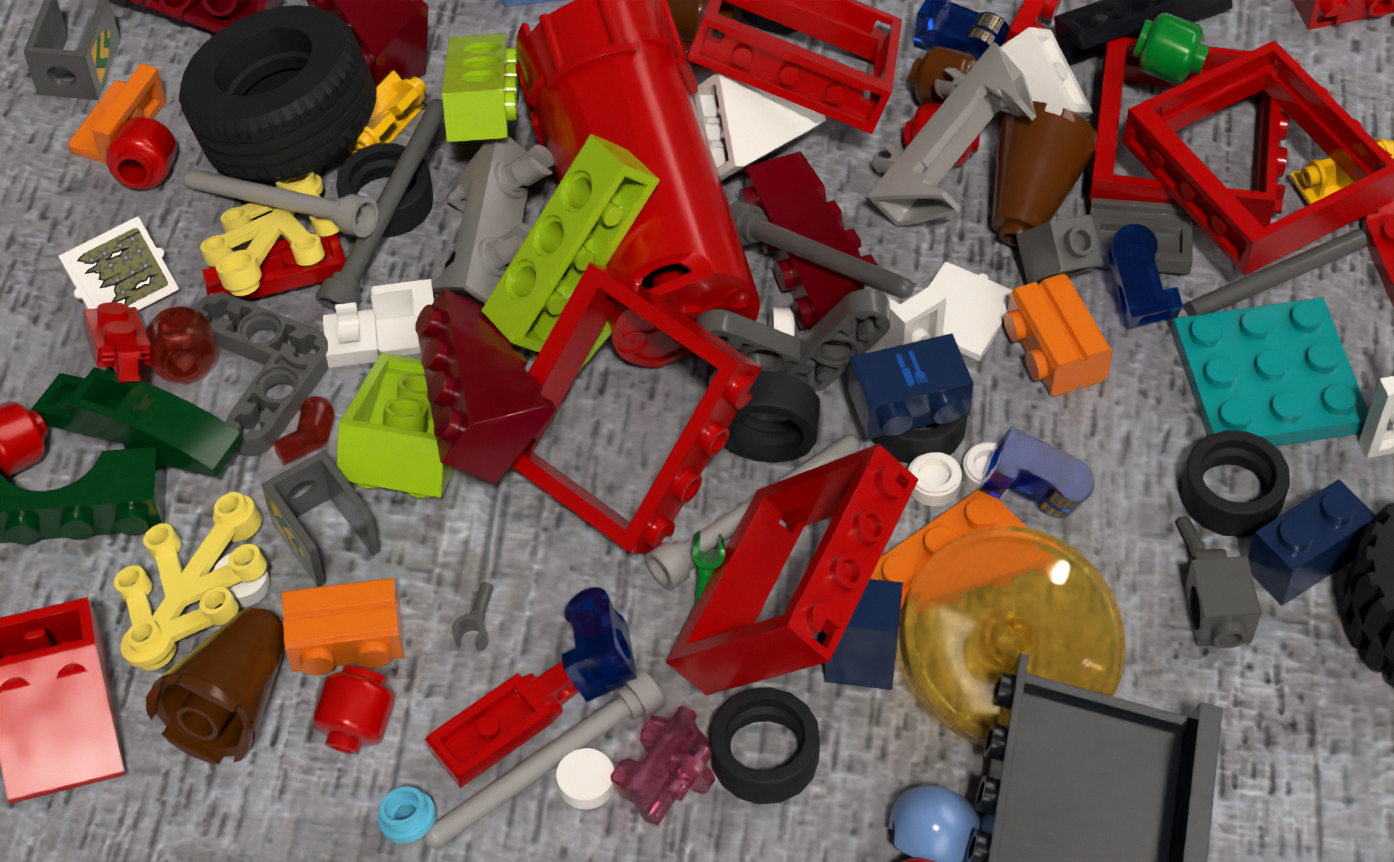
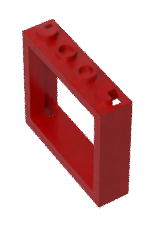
M705 0L687 60L873 134L892 93L902 19L856 0ZM725 1L869 60L868 73L718 14L721 2ZM877 20L890 25L887 36H884V31L874 28ZM714 29L724 32L722 39L712 36Z
M1119 37L1107 42L1096 127L1098 139L1093 156L1087 212L1090 210L1091 198L1178 204L1156 179L1113 174L1123 82L1166 87L1178 86L1140 71L1138 65L1139 58L1132 56L1138 41L1137 38ZM1210 47L1199 75L1250 51ZM1189 72V75L1184 82H1187L1199 75ZM1261 90L1251 95L1261 97L1255 191L1227 189L1265 227L1270 224L1272 214L1281 215L1285 185L1277 184V177L1284 176L1287 148L1279 147V140L1285 141L1289 115L1281 110V107L1265 90ZM1192 219L1193 225H1198V224Z
M1275 40L1128 109L1123 144L1244 276L1393 201L1394 159L1391 157L1392 154L1385 151L1364 130L1361 123L1352 118L1332 98L1330 92L1326 88L1321 87L1301 67L1298 60H1294ZM1261 90H1265L1354 181V183L1265 227L1252 216L1175 133V131Z
M589 262L528 374L538 378L543 386L540 393L541 396L551 400L556 409L560 406L618 301L716 367L718 371L631 522L534 453L556 411L511 466L629 553H648L659 546L665 536L673 535L675 518L684 503L689 502L700 489L702 484L701 473L710 458L720 452L726 444L730 433L728 427L737 411L746 406L753 397L748 392L763 367L618 269Z
M880 444L758 489L725 550L723 563L713 572L666 663L707 696L830 662L919 479ZM833 517L784 615L755 623L803 528ZM780 519L787 524L786 527L779 523ZM821 630L827 634L823 645L812 637L813 634L819 633Z

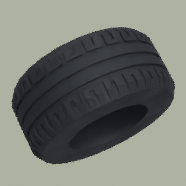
M292 5L258 11L233 22L207 40L190 59L183 73L179 102L182 112L205 156L217 170L237 179L251 182H278L299 177L319 169L339 157L353 145L368 125L375 107L377 89L352 29L341 18L317 7Z

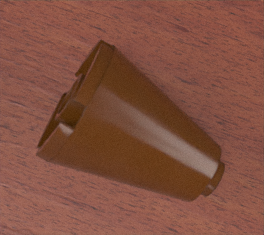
M1033 101L1037 116L1033 121H1030L1023 115L1017 117L1006 112L1000 121L992 227L1004 243L1019 247L1017 234L1052 221L1096 150L1097 132L1088 121L1063 108L1061 116L1046 112L1047 103Z
M263 608L242 609L155 681L152 689L146 696V710L151 721L157 714L167 726L162 735L169 743L187 755L208 763L219 764L224 756H235L233 763L242 760L255 741L285 649L284 628L279 617Z

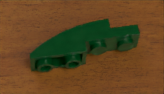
M93 367L86 378L59 373L31 408V410L36 411L42 417L46 426L123 443L125 449L157 447L164 466L217 477L244 440L240 431L191 402L143 381L118 382L115 372Z

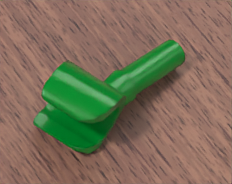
M697 531L692 538V559L698 566L694 608L707 586L714 569L719 567L724 561V538L720 533L718 548L711 553H705L699 549L700 531Z

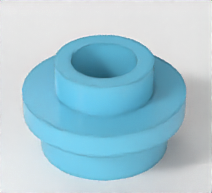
M410 786L396 788L386 794L379 805L377 818L379 829L387 840L394 843L404 844L416 841L426 835L433 827L436 820V808L431 798L417 788Z

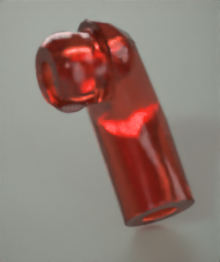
M311 396L305 399L300 405L299 411L301 413L297 430L272 442L282 465L293 462L327 444L335 417L333 406L329 400L318 396Z

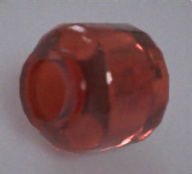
M176 306L160 311L150 320L146 329V335L151 345L150 366L154 373L167 381L187 383L201 378L210 371L215 361V341L212 326L205 315L197 309Z

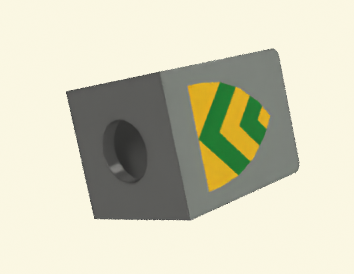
M44 0L24 49V55L37 94L99 100L120 44V36L109 0H99L80 51L63 50L68 34L58 1ZM60 66L70 70L76 79L64 81L56 78L53 74L56 67Z
M325 450L261 484L272 524L317 587L326 583L315 543L297 520V517L331 499L370 554L374 556L381 552L373 515ZM312 480V485L307 492L297 498H288L290 491L296 485L303 481Z

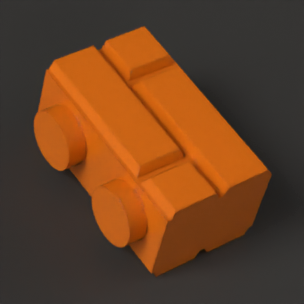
M1062 273L1043 279L1040 284L1033 282L1014 288L1010 294L1008 312L1004 314V325L1009 338L1013 342L1021 341L1026 350V365L1031 377L1035 381L1043 380L1050 395H1053V397L1075 391L1078 386L1084 388L1103 382L1108 377L1112 350L1068 275Z
M395 578L282 591L284 644L292 672L302 671L308 675H324L331 672L335 666L359 664L365 668H379L387 665L391 659L404 658L401 609Z

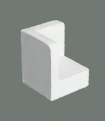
M431 279L371 287L370 295L376 320L379 355L381 352L400 356L421 353L415 326L421 310L428 304L432 305L435 301Z

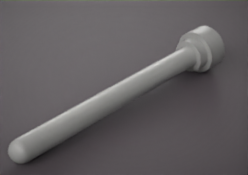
M196 169L186 171L183 176L184 184L191 189L333 220L340 231L348 235L362 238L367 237L374 231L378 223V205L373 198L349 194L338 200H332Z
M853 434L844 435L772 484L858 452L860 448L859 439ZM754 496L700 531L699 549L702 552L708 553L719 545V533L722 534L724 541L734 535ZM693 536L683 543L680 541H675L672 544L663 542L646 554L645 560L650 573L664 589L671 591L690 578V571L695 568V562L692 559Z
M638 668L620 681L621 688L614 692L615 699L437 820L431 830L423 836L425 844L430 848L441 847L557 767L568 753L586 747L628 717L631 720H635L639 716L646 719L664 707L665 699L655 681L642 668Z

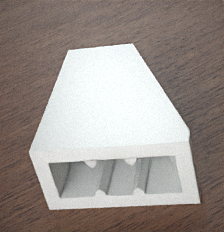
M718 72L697 86L698 92L694 93L696 108L721 181L796 140L826 121L823 114Z

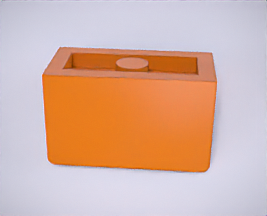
M141 63L127 83L119 80L114 81L68 142L70 151L106 164L107 148L122 123L136 117L154 119L167 102L158 68Z

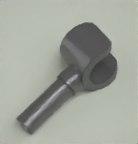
M1188 516L1181 517L1177 521V525L1192 554L1191 561L1227 557L1225 549H1205L1204 542L1201 541Z
M487 582L481 583L470 613L462 615L454 621L452 635L458 648L461 646L462 637L466 632L477 631L479 633L475 640L477 651L486 649L489 637L484 620L494 588L492 584Z

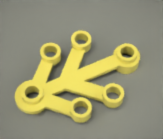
M314 171L299 177L275 182L278 188L320 197L319 195L324 189L321 177L315 174ZM250 202L244 206L234 207L225 211L220 217L225 234L212 236L204 240L200 245V249L206 264L216 267L223 288L229 290L234 296H245L251 294L260 286L259 280L262 276L260 265L280 235L290 243L295 262L301 266H308L319 262L325 256L319 236H330L339 232L340 229L334 224L333 220L309 215L315 233L310 234L293 216L295 212ZM269 211H272L271 213L266 214V215H264V216H262V217H260V218H258V219L252 220L253 218H255V217H257V216H260V215H262V214H264V213H267V212H269ZM252 240L246 250L234 252V247Z
M230 492L217 500L214 505L213 514L215 525L184 570L182 569L178 553L181 547V540L171 525L166 523L157 524L145 533L143 544L157 562L165 598L153 614L148 594L152 590V581L143 568L138 565H131L122 569L115 576L114 587L122 599L127 602L132 624L123 636L120 645L121 654L130 665L145 671L157 670L165 666L175 655L176 641L209 626L224 625L237 614L238 603L227 588L242 581H254L263 575L267 568V561L259 548L254 544L241 545L230 554L228 565L210 573L209 571L230 541L239 542L253 536L260 528L262 516L250 497L238 492ZM200 600L199 609L180 616L186 606Z

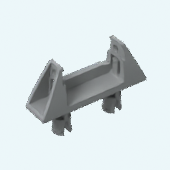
M993 42L967 74L961 73L955 68L948 67L944 69L953 81L936 79L935 91L938 96L946 100L904 151L894 144L886 143L882 146L891 155L890 158L873 155V167L883 177L869 192L867 197L896 226L921 223L959 212L962 207L944 189L938 188L937 185L998 111H1003L1017 117L1023 115L1030 121L1037 117L1024 74L997 43Z
M508 136V138L487 139L478 150L446 198V201L461 210L463 215L455 248L454 262L442 271L441 276L432 282L434 296L438 297L443 289H447L483 306L485 305L532 229L531 225L522 223L529 186L553 173L548 169V167L554 165L553 157L546 147L535 145L528 151Z

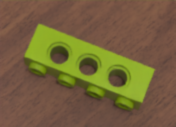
M506 33L448 38L442 89L447 142L508 138V121H517L518 74L516 62L518 60L516 48H507Z
M590 134L481 311L512 344L540 352L589 262L607 265L660 179L629 150Z

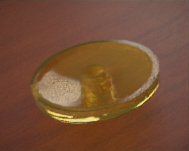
M992 526L970 531L953 539L941 547L919 570L906 593L901 609L899 622L900 650L905 670L914 690L928 710L948 729L962 738L983 747L985 746L991 724L998 722L1000 707L992 705L993 690L997 677L1001 671L1009 672L1020 653L1029 655L1028 674L1090 691L1114 696L1121 680L1126 653L1125 632L1114 595L1097 569L1083 555L1065 542L1038 530L1018 526Z

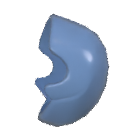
M924 785L906 790L897 797L890 814L889 829L894 830L895 827L894 845L901 852L911 857L926 858L936 862H966L970 840L974 831L980 830V820L970 802L962 795L945 786Z

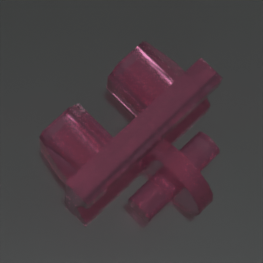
M680 706L672 718L651 715L641 730L640 742L648 753L642 763L629 758L621 759L611 774V782L618 794L635 804L645 822L659 826L675 800L682 801L689 790L701 794L707 793L715 781L714 774L706 766L712 756V752L709 750L710 741L696 726L695 720L697 715L692 709Z

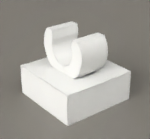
M356 302L335 305L336 314L323 315L324 335L328 340L326 358L329 368L376 362L379 357L373 309L358 311Z

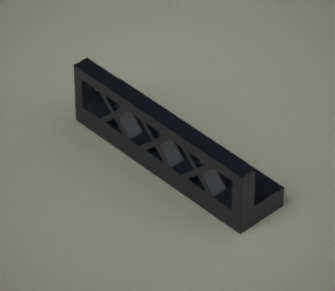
M1100 0L1054 16L1056 41L1068 64L1071 65L1106 53L1107 42L1119 37L1139 39L1146 19L1154 21L1159 14L1169 13L1194 22L1231 9L1232 0Z

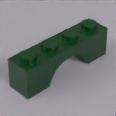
M157 447L102 451L93 467L80 479L67 486L48 491H32L17 487L7 481L0 473V543L30 544L37 540L60 538L82 540L90 536L121 533L125 535H139L157 524L165 523L167 476Z

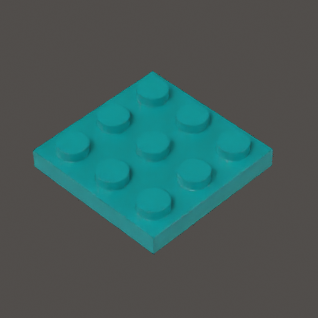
M1324 297L1173 318L1171 333L1207 436L1225 430L1247 431L1265 438L1274 446H1282L1362 433L1369 411Z

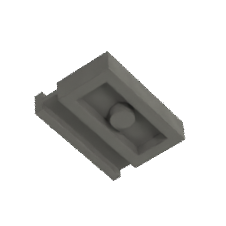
M1091 198L1089 215L1092 214L1103 265L1098 266V268L1190 274L1193 262L1192 218L1179 204ZM1148 230H1151L1157 239L1158 249L1154 259L1149 244L1144 241Z

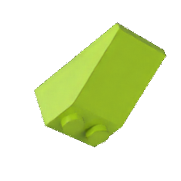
M381 352L341 418L338 426L336 466L348 482H353L356 486L366 489L381 487L403 491L416 498L442 497L455 468L440 462L421 359Z

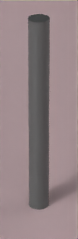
M1356 229L1185 303L1186 313L1188 316L1214 313L1363 249L1367 246L1366 235L1361 229Z

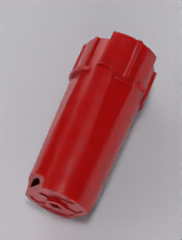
M575 0L550 14L540 15V22L532 31H530L527 23H522L516 38V53L519 60L516 62V71L531 116L535 136L540 145L546 147L551 152L554 161L553 167L559 184L590 134L629 150L660 179L606 266L618 269L693 321L701 313L712 309L731 311L756 321L760 311V298L692 94L698 92L697 82L687 60V54L668 1ZM619 301L608 319L612 330L610 337L616 351L621 357L633 364L660 368L695 354Z

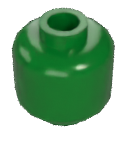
M1161 13L1154 21L1146 19L1132 56L1139 58V69L1144 74L1179 85L1187 79L1189 72L1200 74L1210 47L1201 44L1204 34L1199 24L1169 13Z

